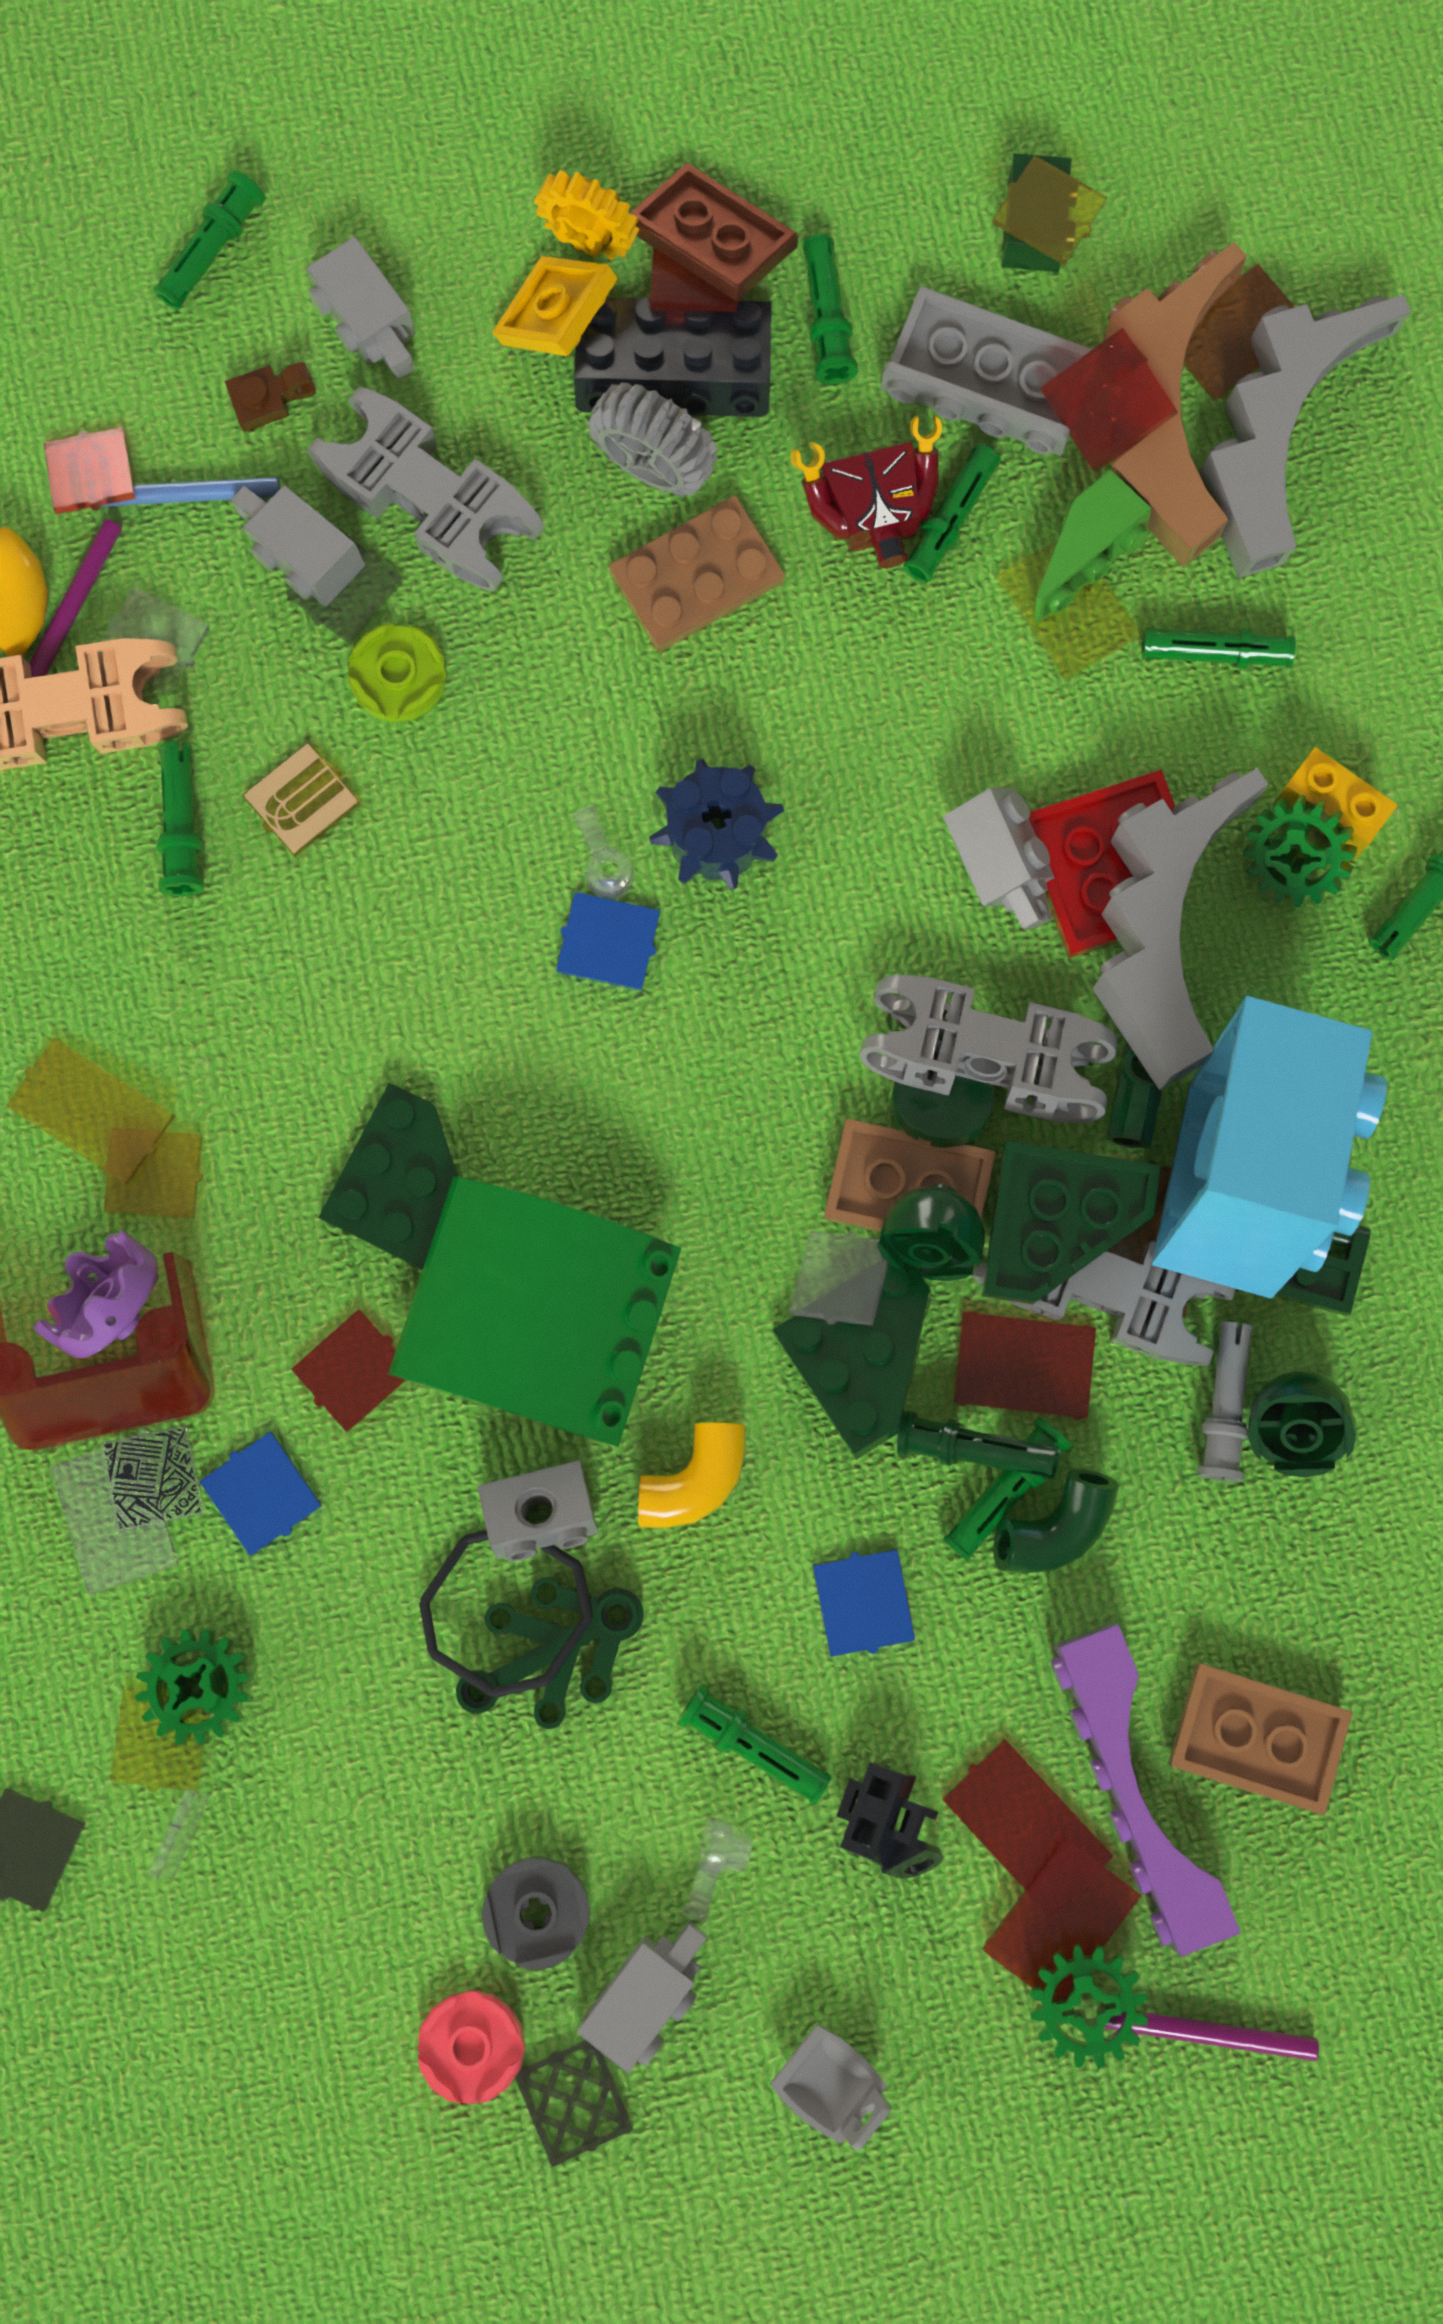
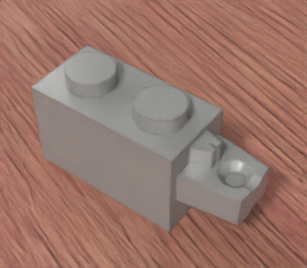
M355 236L306 267L312 284V288L307 290L308 295L323 317L330 313L338 325L334 327L335 332L349 353L357 350L367 365L372 362L375 363L382 358L398 380L414 370L411 355L403 345L415 334L410 310Z
M285 485L267 502H264L245 486L230 499L232 504L235 505L237 513L247 521L242 528L253 543L250 552L268 570L272 571L275 567H278L287 575L285 577L287 584L305 600L313 596L326 607L366 566L356 544Z
M989 788L944 815V821L982 906L1004 905L1007 911H1014L1023 929L1038 928L1053 919L1044 892L1048 891L1046 883L1055 878L1049 866V852L1044 843L1036 837L1028 819L1030 817L1028 805L1023 797L1016 793L1015 788Z
M689 1921L673 1943L664 1936L657 1943H654L644 1935L580 2021L577 2033L626 2073L629 2074L637 2062L645 2067L664 2041L658 2033L668 2019L672 2017L678 2022L697 1996L691 1988L695 1984V1975L701 1966L692 1958L706 1940L707 1934Z

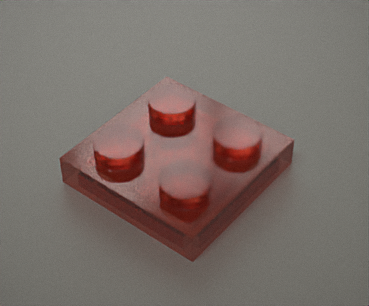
M1124 328L1118 330L1040 387V390L1062 424L1070 429L1069 434L1094 472H1097L1178 414L1173 403Z

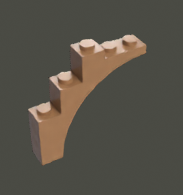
M1235 242L1220 253L1216 250L1208 253L1195 267V274L1183 283L1180 280L1171 283L1158 299L1146 288L1134 299L1126 296L1120 300L1108 314L1109 323L1104 341L1129 367L1109 387L1111 394L1105 412L1131 439L1112 457L1111 462L1113 465L1111 470L1152 508L1148 524L1149 531L1183 568L1220 539L1229 520L1205 488L1190 456L1181 420L1180 380L1185 352L1193 333L1211 306L1238 280L1247 255Z

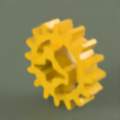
M560 170L557 176L548 174L534 200V203L538 206L536 214L547 219L544 224L546 229L553 230L555 236L562 243L569 242L574 245L576 251L580 252L583 250L586 255H592L594 258H598L600 253H603L609 260H614L616 254L622 258L625 257L639 232V228L636 227L638 217L628 213L631 207L629 203L621 202L617 192L613 189L600 187L599 180L594 178L591 182L588 177L582 176L578 172H575L573 178L563 170Z

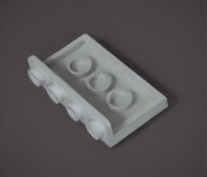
M920 286L890 362H887L884 368L881 389L888 391L892 398L902 403L912 404L917 402L931 407L939 416L953 421L963 419L977 424L983 432L991 436L1000 438L1009 436L1025 442V445L1034 452L1040 454L1054 453L1062 456L1102 353Z

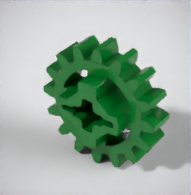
M1299 795L1294 807L1290 808L1284 798L1279 799L1274 806L1275 814L1264 809L1257 818L1260 825H1252L1246 836L1254 842L1247 844L1243 850V856L1255 859L1247 869V875L1256 876L1260 874L1263 880L1258 887L1260 892L1266 891L1270 887L1277 890L1274 899L1276 903H1280L1285 895L1293 896L1294 906L1301 907L1305 897L1310 895L1312 901L1318 905L1322 903L1325 897V889L1336 895L1342 886L1340 878L1348 879L1354 868L1346 861L1354 859L1357 847L1345 844L1352 837L1354 829L1353 827L1340 828L1337 825L1343 815L1341 810L1333 812L1330 816L1324 813L1326 800L1320 799L1315 807L1311 808L1307 807L1305 795ZM1289 823V828L1285 835H1275L1274 839H1269L1270 834L1276 828ZM1314 826L1319 828L1326 836H1323ZM1294 844L1301 845L1302 853L1308 854L1305 859L1299 858L1298 850L1292 849ZM1327 864H1332L1326 873L1311 880V874L1315 868H1325Z
M185 1629L181 1630L180 1644L171 1637H164L161 1639L162 1647L165 1651L162 1655L154 1652L146 1654V1659L153 1667L151 1672L137 1673L136 1678L147 1683V1690L135 1695L136 1701L149 1702L151 1708L142 1716L144 1722L160 1720L161 1723L156 1731L157 1736L166 1737L175 1730V1744L186 1745L193 1733L197 1745H207L210 1738L209 1731L212 1730L219 1738H225L229 1735L228 1727L225 1724L227 1720L242 1722L245 1717L237 1709L239 1702H252L253 1696L242 1691V1684L252 1681L254 1674L240 1672L239 1666L248 1657L245 1653L229 1654L233 1645L232 1639L224 1637L215 1645L214 1631L204 1629L199 1640L196 1641L193 1631ZM192 1651L205 1652L203 1656H199L195 1664L185 1665L176 1660L178 1657ZM224 1669L228 1678L227 1694L222 1691L220 1678ZM202 1677L199 1682V1687L204 1690L202 1697L190 1696L188 1698L191 1692L190 1686L186 1684L188 1678ZM163 1680L167 1683L169 1700L166 1704L162 1695ZM198 1709H204L214 1714L213 1717L201 1723L190 1724L185 1722Z
M1074 1944V1958L1067 1960L1063 1954L1057 1951L1053 1954L1057 1968L1052 1971L1041 1966L1038 1970V1975L1046 1985L1045 1987L1037 1986L1031 1988L1030 1996L1037 2001H1041L1042 2006L1031 2010L1030 2016L1031 2020L1045 2021L1046 2026L1041 2029L1038 2038L1041 2042L1049 2041L1052 2038L1057 2041L1054 2050L1056 2058L1060 2059L1069 2050L1074 2053L1075 2067H1082L1085 2056H1093L1097 2068L1102 2069L1104 2068V2054L1111 2052L1120 2062L1125 2059L1121 2046L1124 2041L1135 2046L1139 2045L1140 2037L1132 2028L1133 2025H1147L1148 2016L1136 2010V2005H1141L1148 2001L1146 1991L1132 1990L1131 1986L1140 1977L1137 1970L1128 1971L1125 1974L1120 1971L1124 1961L1121 1954L1118 1953L1108 1962L1103 1959L1102 1945H1096L1092 1956H1085L1081 1945ZM1092 1969L1110 1976L1119 1985L1120 1989H1117V1987L1108 1989L1093 1978ZM1072 1973L1074 1984L1067 1995L1052 2000L1057 1985L1064 1977ZM1091 1993L1094 2002H1103L1105 2004L1097 2007L1096 2017L1086 2018L1084 2010L1074 2009L1073 2006L1081 2004V1994ZM1122 2012H1125L1123 2022L1118 2030L1105 2039L1104 2028L1111 2017L1122 2015ZM1058 2023L1060 2025L1072 2024L1084 2033L1086 2042L1069 2036L1061 2029Z

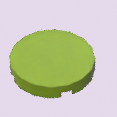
M394 623L384 624L365 633L352 648L349 658L348 682L359 705L375 718L390 722L411 721L429 712L442 697L447 681L445 659L435 640L419 627L408 624V627L402 625L395 626Z

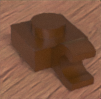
M305 362L294 363L286 367L277 377H275L271 366L268 365L225 381L235 414L243 432L289 417L285 403L304 399L317 393Z

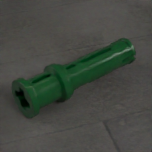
M906 1411L904 1413L901 1430L897 1437V1453L899 1456L909 1457L913 1453L939 1458L940 1463L947 1466L957 1464L960 1460L1054 1480L1060 1459L1059 1446L1038 1444L1010 1437L964 1429V1424L960 1423L959 1420L949 1419L946 1423L918 1418L917 1412Z

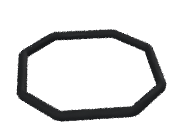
M487 1530L465 1535L458 1541L420 1599L419 1607L428 1654L434 1661L492 1697H502L547 1686L554 1680L592 1621L593 1611L582 1564L579 1560L555 1545L540 1548L573 1569L583 1616L544 1676L495 1687L440 1652L436 1642L430 1609L431 1600L467 1546L489 1540Z

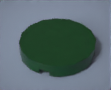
M934 1052L933 1060H936L938 1052ZM929 1070L927 1079L932 1080L933 1070ZM955 1076L949 1096L894 1081L890 1103L895 1120L906 1134L916 1140L920 1137L926 1141H931V1146L947 1148L964 1145L979 1136L991 1116L994 1095L989 1083Z

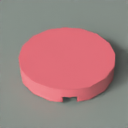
M477 1990L456 1993L435 2006L421 2025L418 2037L419 2054L417 2056L420 2071L430 2088L447 2101L460 2104L488 2102L511 2085L522 2067L526 2048L523 2027L511 2006L496 1995Z

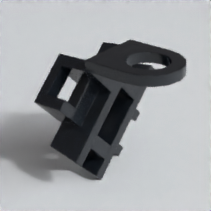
M870 1762L863 1783L850 1778L837 1817L847 1820L849 1823L840 1847L855 1857L861 1856L872 1861L881 1868L883 1874L896 1878L915 1877L937 1867L944 1858L942 1851L938 1847L917 1838L925 1816L936 1820L938 1812L908 1800L916 1776L910 1773L889 1769V1765ZM905 1808L906 1811L899 1831H896L894 1828L900 1810ZM925 1860V1861H923V1862H921V1863H919V1864H916V1865L911 1866L912 1864H914V1863H916V1862Z

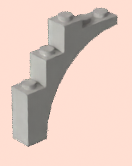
M1405 295L1387 300L1384 296H1377L1365 301L1357 309L1341 313L1338 309L1330 310L1319 315L1314 320L1307 304L1289 309L1287 305L1278 306L1269 310L1261 317L1249 340L1261 372H1255L1241 378L1235 384L1232 393L1224 405L1236 439L1227 440L1214 446L1199 471L1205 488L1229 519L1222 537L1238 579L1283 565L1297 547L1287 512L1285 468L1290 435L1302 403L1308 393L1334 367L1362 348L1397 334L1411 313Z
M1258 768L1240 777L1238 772L1232 773L1219 781L1212 788L1213 793L1200 801L1196 796H1192L1178 804L1172 811L1163 799L1147 808L1144 803L1137 804L1118 818L1120 824L1110 840L1133 877L1124 880L1109 892L1111 899L1101 915L1125 951L1112 957L1100 967L1103 973L1094 985L1093 991L1159 1091L1202 1066L1214 1052L1195 1016L1183 978L1179 940L1183 900L1194 866L1205 847L1226 824L1256 804L1269 785Z

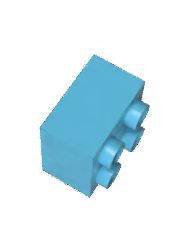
M1245 997L1213 1046L1214 1052L1200 1066L1189 1083L1151 1265L1270 1299L1276 1295L1299 1268L1312 1272L1320 1270L1327 1257L1333 1233L1337 1232L1351 1236L1362 1219L1370 1189L1369 1173L1348 1168L1354 1136L1368 1139L1372 1135L1380 1119L1386 1098L1387 1079L1383 1076L1365 1072L1372 1030L1254 997Z

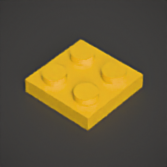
M541 256L492 333L503 346L569 356L572 349L579 343L581 335L598 309L604 304L606 296L618 277L607 264Z

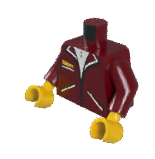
M934 414V429L928 436L919 435L918 416H914L911 420V434L918 440V448L914 450L912 442H907L824 463L825 454L822 447L817 443L810 442L813 460L806 466L801 461L799 450L794 448L791 451L790 462L793 467L803 471L805 475L801 482L812 518L834 538L845 540L851 551L856 552L874 547L878 565L882 569L896 567L907 560L902 540L917 535L919 521L926 518L930 513L939 485L938 449L933 447V443L942 434L941 421Z

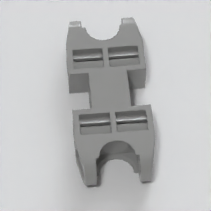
M357 388L349 397V403L367 421V430L364 436L352 444H339L334 441L328 444L316 438L307 448V452L313 462L341 494L377 520L392 502L397 504L422 523L414 532L419 550L455 577L481 589L495 591L504 578L501 572L486 559L487 552L484 550L486 543L493 536L502 533L512 534L516 537L523 534L529 539L536 540L545 529L537 512L509 482L477 459H474L459 477L430 456L437 448L433 428L395 400L368 388Z
M892 975L881 979L877 983L874 992L875 1004L883 1011L891 1013V1018L902 1023L906 1029L902 1031H889L888 1035L872 1034L864 1038L860 1049V1059L873 1072L903 1085L947 1096L950 1094L955 1076L1008 1088L1004 1110L1048 1121L1088 1123L1100 1119L1105 1114L1107 1104L1105 1093L1099 1088L1089 1085L1090 1080L1081 1077L1073 1067L1088 1066V1062L1106 1063L1115 1057L1118 1039L1115 1033L1108 1027L1077 1013L1029 1002L1023 1022L972 1010L971 1005L975 988L931 977ZM889 993H898L903 996L891 995ZM948 993L953 994L951 1004H946ZM943 1014H946L945 1021H942ZM1047 1017L1051 1018L1050 1028H1045ZM939 1033L942 1034L941 1040H938ZM1089 1042H1097L1099 1044H1102L1103 1046H1098ZM934 1052H938L936 1060H933ZM929 1070H933L932 1080L927 1079ZM1028 1095H1033L1031 1105L1026 1104Z
M1151 1241L1144 1246L1138 1263L1106 1251L1044 1296L1043 1301L1040 1299L1033 1305L1013 1301L1007 1302L1058 1321L1064 1316L1070 1299L1118 1317L1110 1339L1112 1343L1159 1360L1196 1366H1209L1213 1351L1196 1343L1197 1337L1186 1329L1182 1318L1183 1307L1189 1299H1204L1206 1295L1223 1300H1232L1236 1289L1151 1265L1156 1242ZM980 1263L979 1268L975 1265L971 1275L982 1286L986 1268L985 1263Z

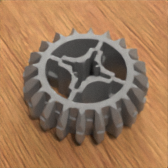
M620 383V385H611L594 406L591 412L592 416L588 421L590 427L589 434L595 440L597 448L606 453L607 460L615 462L620 467V471H626L635 479L646 483L650 487L653 486L660 489L664 494L670 491L676 496L694 495L704 482H707L714 470L713 465L718 458L716 455L718 448L712 441L709 431L701 428L700 420L694 419L687 414V409H682L675 405L672 398L667 400L660 396L656 390L650 392L641 385L635 384L632 386L629 383Z

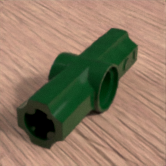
M1125 1041L1122 1060L1116 1069L1117 1084L1105 1139L1119 1146L1132 1149H1148L1152 1142L1162 1090L1159 1091L1152 1079L1143 1080L1134 1074L1131 1062L1139 1059L1128 1042Z

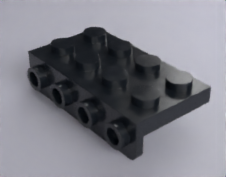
M606 297L604 304L598 309L576 346L574 368L576 408L581 412L591 413L603 393L608 391L611 385L629 383L632 386L635 384L641 385L650 392L656 390L660 396L667 400L672 398L675 405L682 409H687V414L693 416L762 417L767 415L770 398L772 301L737 302L734 300Z

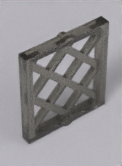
M586 2040L580 2041L561 2051H553L550 2056L520 2069L515 2077L551 2167L586 2151H594L597 2146L634 2128L603 2053ZM581 2049L588 2051L582 2070L564 2063L565 2056ZM594 2055L605 2079L588 2073ZM546 2065L554 2067L548 2085L529 2078L531 2072ZM560 2070L579 2077L572 2095L554 2089ZM585 2080L603 2087L597 2105L578 2098ZM528 2087L544 2093L538 2111ZM609 2090L619 2114L603 2108ZM550 2096L569 2103L562 2121L544 2114ZM575 2106L593 2113L587 2131L569 2125ZM600 2116L618 2123L615 2130L600 2137L593 2134ZM543 2123L559 2129L553 2147ZM565 2132L584 2139L582 2145L565 2153L559 2150Z

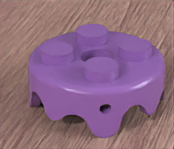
M122 1229L118 1234H109L105 1242V1246L109 1250L107 1256L96 1257L83 1251L73 1252L68 1255L65 1260V1269L71 1278L70 1288L65 1294L51 1298L47 1304L48 1310L54 1317L56 1324L52 1325L40 1319L33 1326L37 1333L70 1357L86 1358L103 1350L116 1338L119 1340L127 1338L138 1325L140 1320L138 1312L158 1281V1265L155 1255ZM90 1273H96L94 1277H88Z

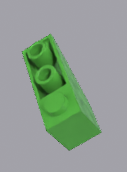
M1111 469L1073 501L1037 593L1034 619L1038 623L1052 612L1057 615L1064 611L1072 603L1076 592L1087 582L1095 584L1108 573L1113 561L1123 552L1127 554L1133 553L1143 544L1149 534L1147 528L1152 508Z

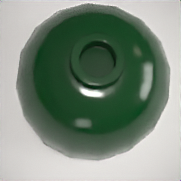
M933 1184L928 1187L907 1191L890 1205L881 1227L877 1248L881 1257L896 1269L904 1271L905 1263L921 1268L920 1278L953 1281L971 1276L974 1265H977L979 1268L984 1248L985 1230L977 1209L968 1200L949 1186Z
M1294 1371L1284 1373L1266 1383L1253 1399L1248 1423V1439L1253 1453L1260 1461L1262 1455L1266 1460L1274 1463L1275 1471L1297 1477L1322 1475L1335 1469V1461L1341 1459L1345 1453L1347 1458L1352 1453L1356 1438V1421L1348 1396L1330 1379L1314 1372Z

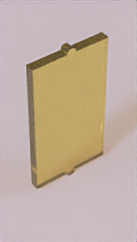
M55 1038L52 1039L33 1067L26 1068V1078L6 1105V1107L126 1185H129L147 1157L156 1154V1144L176 1117L173 1113Z

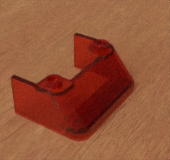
M175 1252L163 1254L172 1305L150 1310L141 1317L135 1330L137 1356L37 1378L30 1353L24 1347L6 1341L0 1308V1420L10 1440L16 1446L33 1451L45 1450L197 1416L210 1406L214 1398L215 1388L191 1262Z

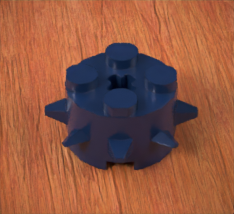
M699 759L696 761L695 772L677 782L674 788L659 786L656 795L667 808V826L651 835L649 839L651 844L670 846L676 860L681 864L678 877L680 882L685 884L696 875L702 874L703 878L709 880L723 879L728 888L733 890L738 886L739 874L747 871L753 860L774 862L778 854L766 840V826L768 821L784 812L782 804L765 802L758 786L753 782L754 767L749 764L741 770L738 768L709 767L704 759ZM720 818L721 821H724V828L715 829L713 823L709 822V820Z

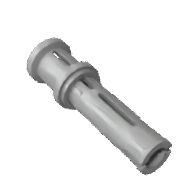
M1220 1322L1211 1418H1206L1205 1423H1202L1201 1432L1206 1435L1203 1465L1197 1467V1476L1218 1481L1243 1482L1244 1473L1239 1470L1242 1440L1248 1438V1429L1246 1428L1247 1424L1242 1422L1253 1326L1242 1323L1241 1327H1237V1322Z

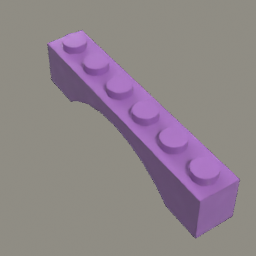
M1110 1623L1053 1645L1057 1658L1050 1660L1054 1676L1061 1690L1070 1689L1077 1708L1070 1710L1072 1722L1081 1741L1089 1739L1097 1759L1089 1761L1092 1773L1101 1792L1109 1789L1117 1810L1109 1812L1120 1842L1129 1841L1137 1861L1129 1864L1130 1870L1142 1895L1150 1893L1157 1912L1149 1915L1161 1946L1170 1944L1171 1949L1180 1957L1241 1934L1221 1881L1195 1866L1170 1843L1154 1822L1140 1795L1131 1765L1128 1735L1131 1701L1139 1674L1120 1626Z

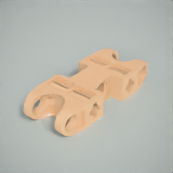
M129 638L76 646L79 670L33 678L31 675V665L21 655L0 658V770L47 763L43 740L46 738L89 732L90 743L100 754L147 747L185 731L188 727L186 711L177 708L159 709L158 704H148L142 699L143 688L146 682L153 676L161 674L160 669L172 666L178 662L176 646L161 640Z

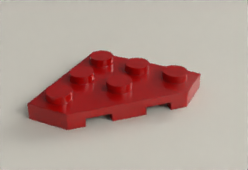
M1162 769L1030 812L1028 819L1036 837L1044 843L1050 855L1049 866L1055 878L1046 883L1048 891L1044 893L1068 959L1115 944L1118 940L1101 914L1111 899L1109 892L1124 880L1133 877L1110 840L1120 824L1118 818L1133 806L1144 803L1147 808L1163 799L1171 811L1176 807Z

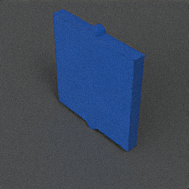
M575 892L567 926L561 928V935L564 937L556 969L557 973L642 991L649 959L656 954V947L653 945L660 910Z
M272 1432L267 1433L242 1452H231L228 1462L199 1481L249 1556L254 1555L281 1535L290 1536L293 1526L322 1507Z
M897 1550L860 1556L858 1553L853 1552L850 1554L849 1559L813 1566L830 1657L868 1650L869 1653L875 1654L879 1647L915 1641Z

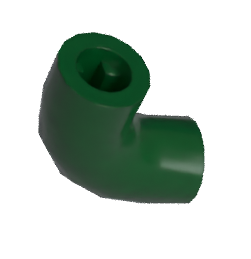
M1084 1469L1070 1470L1067 1474L1060 1503L1049 1516L1041 1520L1032 1521L1008 1518L1001 1520L997 1527L993 1544V1554L997 1568L1001 1571L1016 1573L1055 1571L1081 1558L1104 1532L1114 1509L1119 1489L1118 1482L1107 1475Z

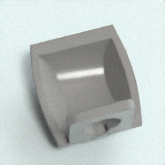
M818 2024L815 2025L770 2083V2086L785 2104L806 2123L841 2144L846 2139L857 2151L866 2144L891 2110L890 2103L882 2094L887 2085L874 2068L852 2046ZM869 2111L870 2113H872V2115L868 2122L861 2128L863 2124L861 2120Z

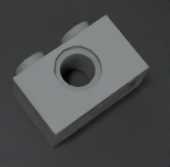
M580 1460L477 1486L489 1544L497 1559L506 1557L507 1561H521L537 1554L536 1549L557 1544L558 1548H572L586 1543L588 1536L599 1534L586 1475ZM540 1505L552 1508V1514L545 1522L541 1524L527 1522V1516L533 1508Z

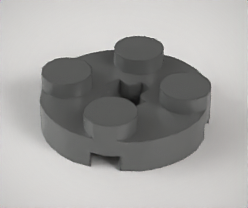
M543 1856L526 1857L508 1865L491 1883L482 1908L483 1928L490 1945L506 1959L515 1962V1965L532 1970L553 1967L566 1960L581 1943L590 1920V1902L582 1880L567 1863ZM537 1897L541 1904H549L552 1913L544 1917V1926L535 1927L532 1919L524 1920L521 1910L529 1907L530 1898Z

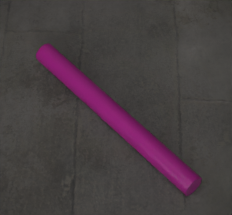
M104 519L29 663L31 665L32 678L46 676L122 531V528L115 522Z
M1122 2012V2015L1112 2016L1104 2029L1117 2031L1123 2022L1125 2012ZM1146 2012L1143 2013L1148 2016L1147 2025H1133L1132 2028L1137 2034L1311 2061L1317 2060L1319 2043L1316 2038Z

